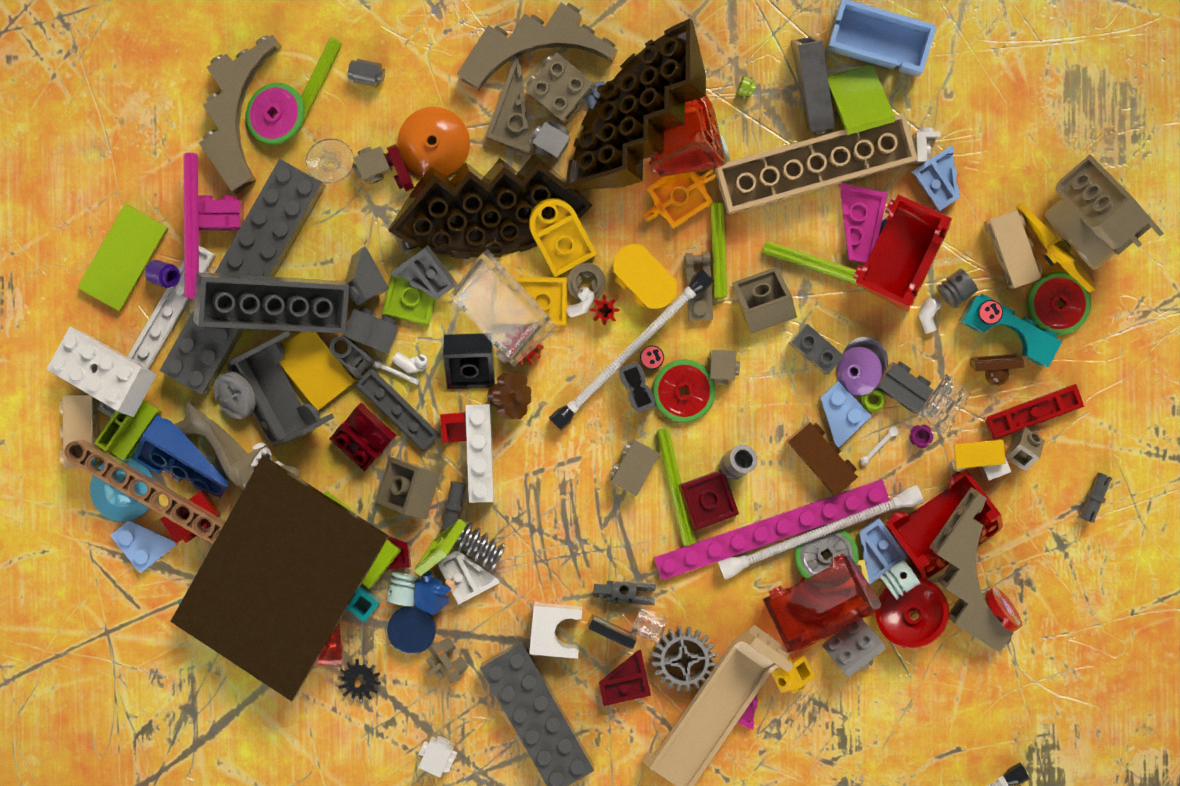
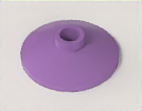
M853 347L843 353L844 357L837 364V377L841 385L854 395H865L875 390L882 378V365L878 356L872 350L865 347ZM854 367L858 369L857 376L853 373Z

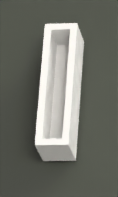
M491 404L465 405L469 503L494 502Z

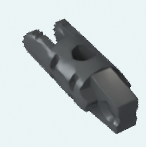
M607 581V584H594L593 596L605 598V602L655 605V599L636 596V591H655L656 584ZM626 591L628 593L623 595L620 592Z

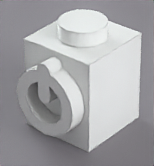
M437 736V738L432 737L429 743L424 741L419 755L423 756L418 768L437 777H441L442 772L448 774L457 752L453 751L454 746L450 745L451 742L441 736Z

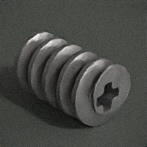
M470 522L455 542V544L459 542L458 551H462L467 547L466 556L469 557L476 553L474 561L478 562L484 558L483 567L492 563V572L504 553L505 543L497 547V538L488 541L489 533L486 532L480 536L481 528L478 527L472 531L473 523Z

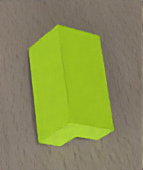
M143 399L134 417L116 411L94 444L105 452H112L123 461H129L142 435L155 417L161 415L162 411L145 399Z

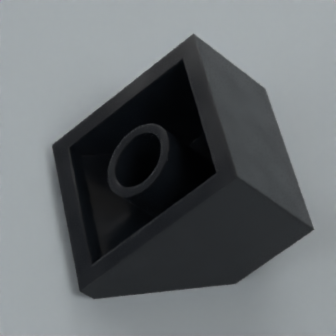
M493 334L444 335L443 359L447 389L490 388L494 386Z

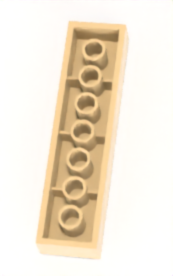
M901 113L895 115V122L850 135H847L844 129L716 165L714 170L726 213L730 215L912 164L918 158L906 115Z

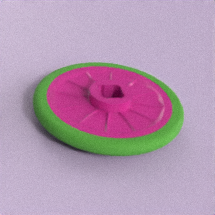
M271 83L263 86L252 96L247 106L246 123L250 133L258 141L268 145H278L287 142L296 135L303 123L305 113L303 100L299 93L287 84ZM276 110H277L278 113H277L274 117H272V115H273V114L276 112Z

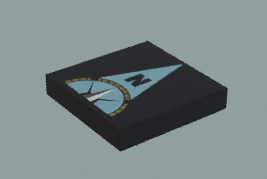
M591 615L588 621L589 630L625 647L634 648L636 643V635L596 615Z

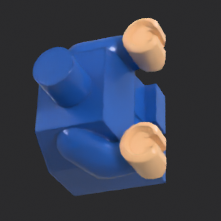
M428 570L416 582L414 591L415 607L434 615L450 603L449 597L446 594L455 590V581L447 579L445 586H443L442 581L435 578L434 572Z

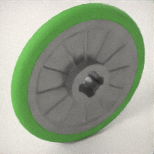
M822 525V526L816 527V528H814V529L808 530L807 532H808V533H809V531L812 532V530L815 531V529L818 530V528H821V527H824V526H827V525ZM841 528L831 534H826V536L814 538V540L808 543L800 544V546L797 545L795 549V562L801 575L812 584L821 587H833L842 584L852 576L858 564L857 545L853 538ZM825 552H829L832 557L824 560L822 555Z

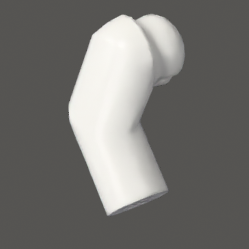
M587 287L580 289L578 297L581 299L580 302L568 306L567 314L570 317H575L587 313L594 300L593 291H590Z
M929 298L924 301L919 311V318L925 334L937 330L933 316L941 307V302L938 298Z
M397 352L392 359L393 363L410 374L423 371L428 366V358L423 354L408 359L400 352Z

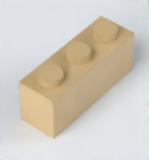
M1018 210L985 221L1008 289L1042 279L1040 275L1042 273L1041 264L1038 260H1035L1032 252L1034 250L1033 241L1030 237H1027L1024 229L1026 228L1024 216L1019 214Z
M63 395V400L60 401L59 410L60 414L63 415V424L60 426V438L63 439L60 461L63 463V468H80L68 461L64 455V449L68 443L86 440L97 446L94 442L99 436L98 399L91 395ZM76 445L74 453L79 458L83 455V449L80 445ZM99 457L95 461L96 467H99Z

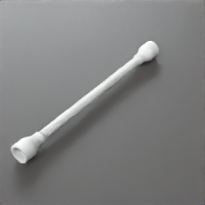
M914 485L902 491L892 500L882 503V505H876V507H871L856 513V515L853 514V516L850 515V517L848 516L847 518L827 524V526L818 528V530L815 529V531L812 530V532L809 531V533L801 534V536L795 537V539L792 538V540L789 539V541L786 540V542L783 541V543L775 544V546L769 547V549L760 550V552L752 553L749 556L729 557L718 561L724 579L736 576L744 568L749 567L751 563H756L765 559V557L768 558V556L771 557V555L774 556V554L782 553L788 550V548L800 546V544L808 543L814 540V538L826 536V534H831L840 530V528L852 526V524H857L869 519V517H875V515H880L895 508L917 506L924 503L920 489L917 485Z

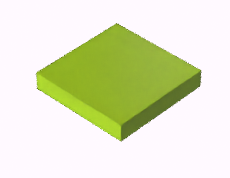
M391 274L382 315L430 326L436 299L426 294L424 290L411 286L410 281L399 275L395 277Z
M458 519L437 536L418 562L414 571L419 576H422L447 556L467 524Z

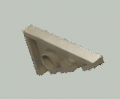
M514 57L485 137L530 154L521 60Z

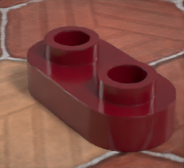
M394 144L387 147L388 153L384 155L389 166H394L398 175H395L394 178L399 189L404 188L406 192L414 189L415 186L400 156L397 145Z

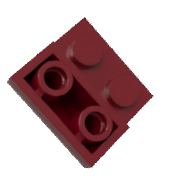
M360 403L337 428L329 440L365 472L390 446V443L397 435L363 403Z

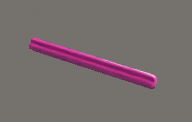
M184 153L185 298L195 299L196 274L199 272L198 155L196 153Z

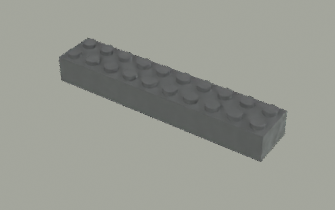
M279 158L215 273L275 277L326 185ZM193 310L159 371L201 395H208L245 329L199 327L193 322Z

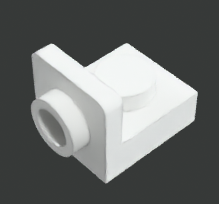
M920 128L919 132L912 135L918 158L913 164L927 162V158H930L931 154L930 143H927V140L938 139L941 137L940 132H934L933 128Z

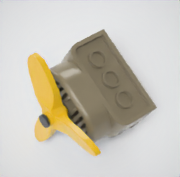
M1090 154L1057 183L1056 192L1061 199L1045 212V218L1063 237L1060 241L1025 205L1020 203L1016 207L1019 214L1024 216L1026 224L1047 249V252L1042 255L1051 266L1058 262L1071 277L1077 280L1090 293L1096 289V286L1069 252L1072 248L1091 269L1097 270L1115 254L1119 255L1132 243L1138 248L1142 246L1138 238L1150 228L1159 236L1164 234L1137 201Z

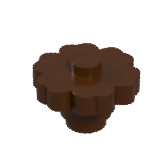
M503 372L498 376L497 384L489 388L487 394L488 401L497 407V413L503 419H521L527 414V405L531 403V388L527 386V377L522 372Z

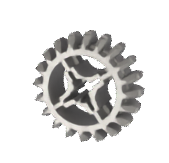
M678 626L679 634L674 635L673 630L669 629L668 632L671 637L667 638L662 634L660 637L664 644L660 642L655 643V647L660 649V651H652V656L659 659L653 660L652 666H660L654 673L655 675L663 673L660 678L661 683L669 679L667 685L669 689L677 683L676 688L678 692H681L682 685H686L687 692H690V684L694 683L695 688L699 689L698 681L701 679L704 683L707 679L704 676L705 673L707 675L711 674L712 670L708 667H715L717 663L710 659L717 657L716 652H708L714 645L713 643L705 645L709 639L707 635L699 639L701 634L699 629L692 635L691 626L687 627L686 633H683L682 627ZM685 640L698 644L703 652L689 651ZM678 641V651L674 655L664 658L667 649ZM682 648H684L687 657L691 656V659H687L686 670L682 662H678V659L682 657L681 654H683ZM700 660H704L700 670L690 676L691 666ZM665 665L680 667L683 677L671 674Z

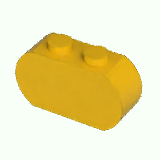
M630 244L618 251L613 262V272L617 276L614 281L623 290L628 288L634 294L631 298L640 308L644 305L648 309L657 310L669 305L677 292V282L643 245Z

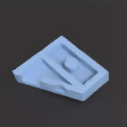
M839 381L834 383L820 397L826 414V420L832 433L833 442L838 448L871 417L868 411Z

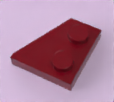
M637 650L599 681L604 706L651 696L641 650Z

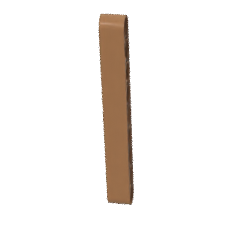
M86 440L72 441L65 446L64 455L71 463L209 543L214 544L226 522L223 519ZM76 445H80L83 449L81 458L77 457L74 453ZM98 457L104 461V468L102 470H99L95 465ZM119 469L123 470L126 474L124 482H120L117 479L116 474ZM140 482L145 483L147 486L145 495L138 491V484ZM161 494L166 495L169 502L166 507L159 503V496ZM182 506L187 507L190 511L188 519H184L180 515ZM203 519L210 521V531L202 529L201 521Z

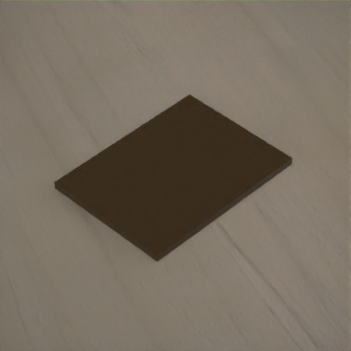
M263 456L170 622L292 702L305 683L389 535L274 461Z

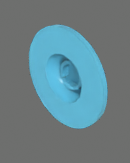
M131 458L129 461H123L154 479L150 470ZM104 463L98 467L99 470L104 468ZM119 469L116 474L117 479L120 482H124L126 474L123 470ZM93 475L90 484L91 499L96 509L105 517L114 521H129L139 518L149 509L146 505ZM140 482L138 484V491L143 495L147 492V486L145 483Z

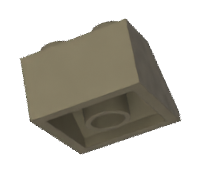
M778 267L732 283L751 334L797 318L792 295Z
M389 457L376 503L404 515L427 519L440 473L414 463Z

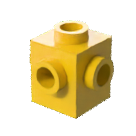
M805 655L793 659L790 656L787 660L794 664L789 673L782 668H777L771 673L781 693L790 690L792 693H796L804 689L805 685L815 677Z

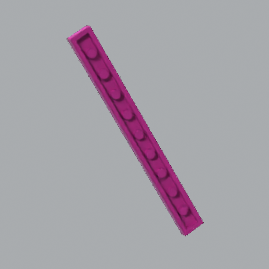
M879 479L841 492L837 496L832 495L695 542V544L654 556L661 579L665 580L846 518L871 507H876V505H882V503L890 501L883 479Z

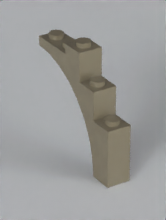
M561 2L546 26H543L544 22L537 16L532 14L529 17L524 14L509 38L506 37L508 33L498 26L492 28L488 25L458 71L457 76L460 80L479 91L490 76L503 65L512 61L514 57L517 58L520 55L538 49L554 47L575 48L594 53L610 62L617 55V49L614 48L615 44L609 39L603 37L601 40L594 35L595 31L587 25L579 26L582 20L579 14L580 10L570 3L565 5Z
M273 35L261 37L256 41L255 47L250 50H242L236 55L237 59L234 61L228 54L224 56L220 54L210 61L211 64L207 67L223 92L220 94L216 92L206 99L207 103L203 105L219 130H211L203 136L204 140L199 144L230 190L235 194L256 181L246 162L241 145V108L246 91L257 71L269 57L282 47Z

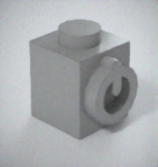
M551 120L548 123L545 122L542 127L538 125L531 137L534 139L533 146L536 147L535 152L546 159L548 156H551L558 161L570 142L569 131Z

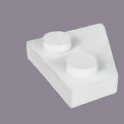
M458 550L445 556L437 563L444 578L455 581V590L452 593L458 605L500 583L496 577Z

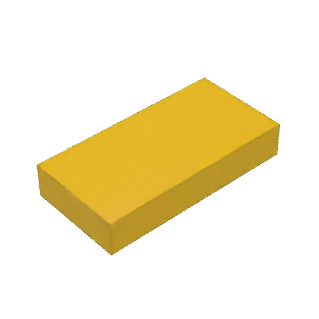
M1002 439L953 444L955 469L1006 464L1004 441Z

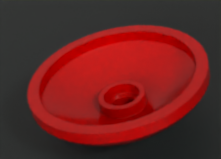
M917 577L920 584L907 593L904 591L903 596H898L899 599L896 600L886 587L877 601L876 621L878 627L891 643L899 647L916 649L933 643L944 632L949 620V605L944 593L936 584L921 577ZM913 614H919L917 620H911Z

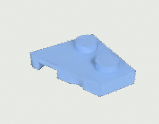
M952 145L911 172L937 212L960 198L959 187L956 182L957 171L954 166V148Z
M880 518L875 519L859 531L863 560H865L869 584L880 578L881 574L884 575V572L890 571V568L898 562L908 558Z
M129 520L110 535L139 573L145 571L178 544L173 539L162 536L152 529H147L133 520Z

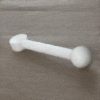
M378 359L373 364L375 369L381 368L417 385L420 380L382 364Z
M890 427L888 434L867 456L861 457L860 463L864 466L868 465L869 459L892 436L898 434V429Z

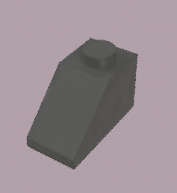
M366 246L362 247L352 256L346 283L349 285V298L354 301L356 307L379 297L389 289Z

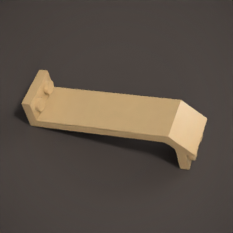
M753 625L733 640L655 755L652 756L646 752L642 761L651 770L675 786H694L769 675L777 668H782L788 673L792 669L794 664L787 660L792 651L757 626Z

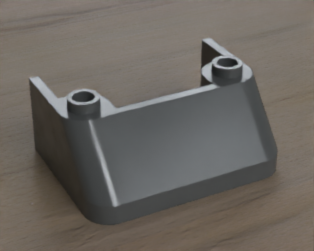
M288 331L230 360L227 365L229 372L239 373L251 385L256 402L254 411L251 414L265 440L273 447L303 436L334 418L333 414L320 418L316 407L307 403L301 405L279 362L283 361L285 357V349L279 341L290 335Z

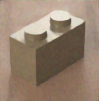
M634 439L632 443L627 441L621 452L624 458L620 464H614L609 475L612 476L611 482L637 496L660 453Z

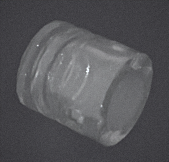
M641 606L630 633L644 639L648 637L649 641L655 640L654 643L658 644L668 617L664 616L663 618L662 614L656 615L657 612ZM643 620L647 622L646 626L643 625Z

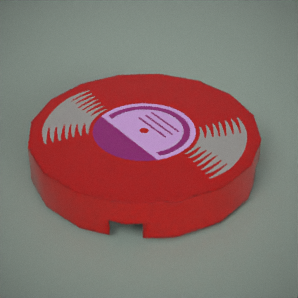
M995 586L987 590L985 594L987 604L994 616H1000L1004 620L1001 622L1002 625L1011 632L1021 628V618L1009 598Z

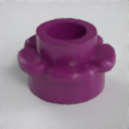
M916 425L911 429L909 439L918 448H926L928 444L932 443L933 434L929 426Z

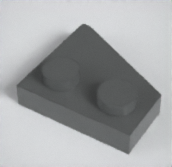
M428 245L390 272L395 277L399 275L410 281L411 286L424 290L426 294L435 299H438L457 285V282Z

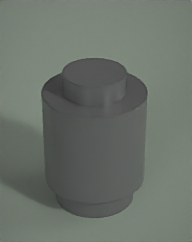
M357 59V61L351 60L348 68V79L353 80L354 83L378 87L379 83H383L385 69H382L381 63Z

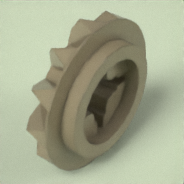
M582 263L575 266L570 271L567 279L568 289L572 296L581 300L578 297L580 292L578 287L582 283L579 274H582L586 278L595 275L591 285L594 298H599L606 286L603 271L591 263Z

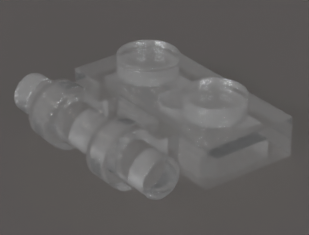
M946 374L918 414L944 434L949 426L952 427L954 424V418L958 412L968 404L966 401L971 393L965 390V387L953 377Z

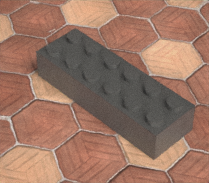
M197 272L193 322L199 327L345 333L349 285L344 281Z
M524 640L481 663L480 669L547 786H568L594 771V763L532 654H529V649Z

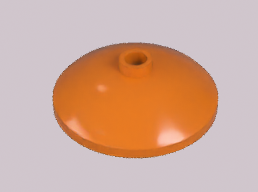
M426 107L417 110L404 121L398 134V149L404 164L414 174L423 177L432 166L442 175L448 177L457 172L465 163L470 150V137L464 122L455 113L442 107ZM436 137L437 142L434 145L428 144V139Z

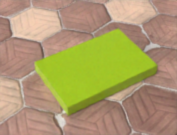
M872 64L828 76L830 94L847 135L895 122V115Z

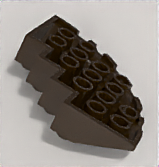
M692 19L685 20L664 31V35L653 41L651 39L646 42V47L637 55L633 53L620 66L622 70L615 78L605 83L600 90L601 96L594 108H589L581 125L584 128L580 137L575 138L573 146L576 149L573 160H569L566 189L622 188L642 182L643 159L664 153V131L685 125V103L706 96V73Z
M534 154L519 172L499 158L485 176L465 162L451 180L431 166L414 187L388 231L413 246L417 245L424 248L428 245L435 254H446L454 258L470 259V257L496 258L502 257L504 254L517 251L523 252L538 246L529 228V218L534 207L540 202L552 198L561 199L574 209L579 219L593 205L577 190L566 189V180ZM545 207L541 215L545 219H550L554 216L555 210L552 207Z

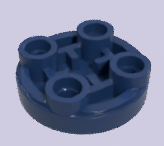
M415 605L404 606L398 609L390 618L387 627L388 638L398 651L405 654H418L432 644L436 635L437 625L430 613L416 608Z

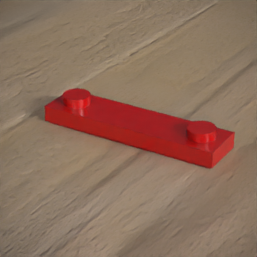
M1073 384L986 416L984 420L991 439L996 440L1020 431L1024 427L1034 426L1085 406L1077 384Z

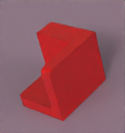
M466 412L440 414L443 443L467 441Z

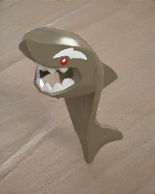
M191 401L186 403V416L184 420L173 424L184 434H198L207 438L216 452L215 461L212 465L226 480H231L243 490L261 457L266 456L272 460L270 446L262 442L253 446V452L248 454L224 429L209 419ZM279 461L275 462L299 478L300 472L295 466L284 465Z

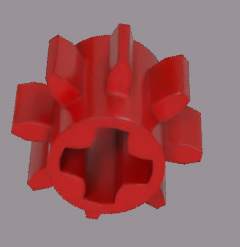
M603 294L600 301L594 298L595 306L594 308H589V311L596 314L593 320L597 321L600 318L603 325H606V320L608 319L615 322L614 312L620 311V309L613 307L616 300L613 298L608 302L605 294ZM603 304L610 308V311H607L605 316L598 311L599 308L603 307Z

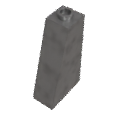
M815 36L791 40L807 129L810 132H814V135L829 133L828 129L835 128L823 41Z

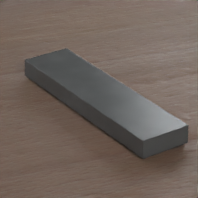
M370 368L355 384L423 452L441 435L373 368Z

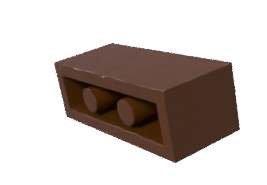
M807 422L786 441L834 496H837L858 478L854 473L857 469L848 459L844 461L839 456L841 450L833 441L829 443L823 437L825 432L817 423Z

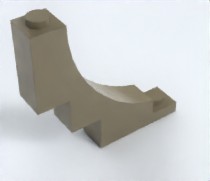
M971 487L929 547L937 555L951 563L938 581L946 590L959 597L949 612V619L985 644L1001 652L1010 643L1014 632L1008 631L1001 621L994 616L979 586L976 558L983 525L974 516L982 511L987 498Z

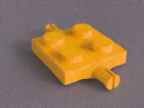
M686 162L646 188L655 206L646 213H643L646 221L649 223L661 215L667 220L671 228L675 229L711 205L713 201L707 193L705 184L717 178L715 173L711 175L714 171L710 169L699 177Z

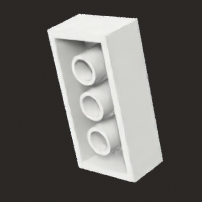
M69 327L47 367V370L116 411L132 417L136 414L157 375L150 369L73 327Z

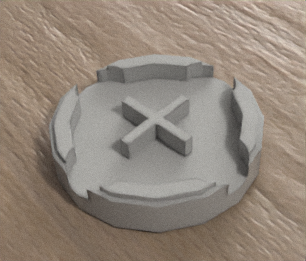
M230 371L222 374L215 380L213 387L214 397L216 401H220L222 405L220 407L221 410L229 417L242 419L254 411L256 404L255 394L251 385L243 376Z

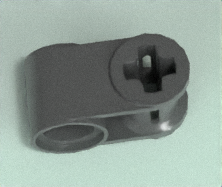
M336 337L330 343L332 355L344 364L345 368L358 379L362 378V373L370 364L376 362L365 350L358 347L347 337ZM340 340L345 341L348 345V350L345 354H340L336 351V344Z

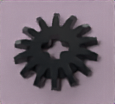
M355 659V666H352L349 661L347 662L349 669L341 668L340 670L345 675L344 677L338 676L337 680L344 681V684L339 685L338 688H346L347 691L343 696L346 697L351 693L350 701L354 702L355 696L359 697L360 703L363 702L364 695L369 700L372 699L369 692L377 694L378 690L374 688V685H381V681H375V677L380 676V673L373 674L372 672L376 666L373 664L370 668L366 667L368 660H365L363 665H359V659ZM361 674L366 684H361L358 688L355 686L352 678L358 677Z

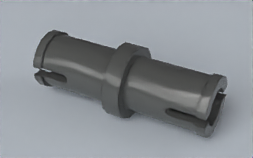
M1097 473L1091 492H1087L1086 497L1088 499L1080 518L1095 523L1101 504H1104L1106 501L1104 497L1113 479L1112 477Z
M451 481L448 499L447 502H444V508L446 509L441 526L443 530H446L458 520L459 512L463 509L461 503L464 488L466 487L464 483Z

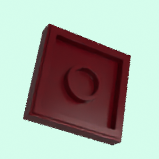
M721 469L678 485L694 531L739 515L727 477L722 473Z

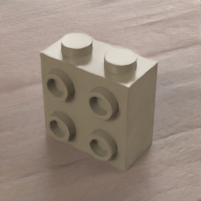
M556 52L554 56L550 55L545 59L538 75L534 74L528 80L526 91L566 124L596 86L589 78Z

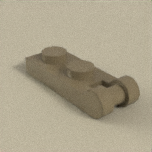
M702 252V255L685 253L687 287L692 277L697 273L694 272V265L703 264V270L711 277L710 252ZM710 286L707 290L688 299V321L713 320L712 287Z

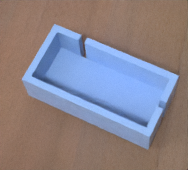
M841 0L825 51L891 70L898 66V72L919 77L924 71L937 25L855 1Z

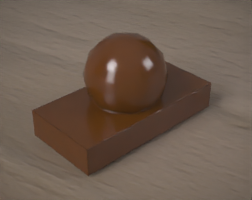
M1018 354L971 357L970 367L975 371H986V380L992 385L1000 386L1009 378L1008 369L1024 368V359Z

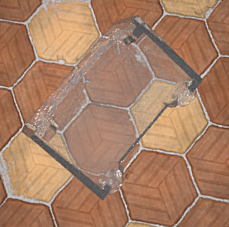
M488 250L478 257L449 294L451 297L450 305L457 312L462 310L498 349L495 353L504 364L509 361L513 367L557 328L547 313Z

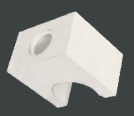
M535 602L529 654L578 659L579 646L560 641L555 629L559 622L564 619H582V606Z

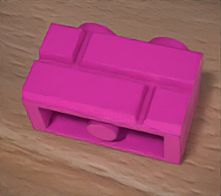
M198 195L199 231H239L244 222L243 201L237 200V196L223 195L222 200H213V196Z

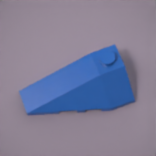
M158 415L142 435L132 459L153 472L160 474L162 471L172 474L174 480L181 482L182 479L190 481L194 488L219 498L223 496L229 485L226 479L178 427L173 425L168 419H163Z

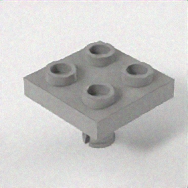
M860 615L822 645L848 678L859 669H868L867 663L872 666L873 658L887 648Z

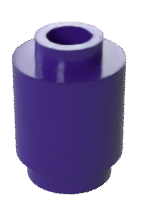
M160 260L151 261L145 269V277L148 282L165 288L176 286L181 278L180 271L175 265Z

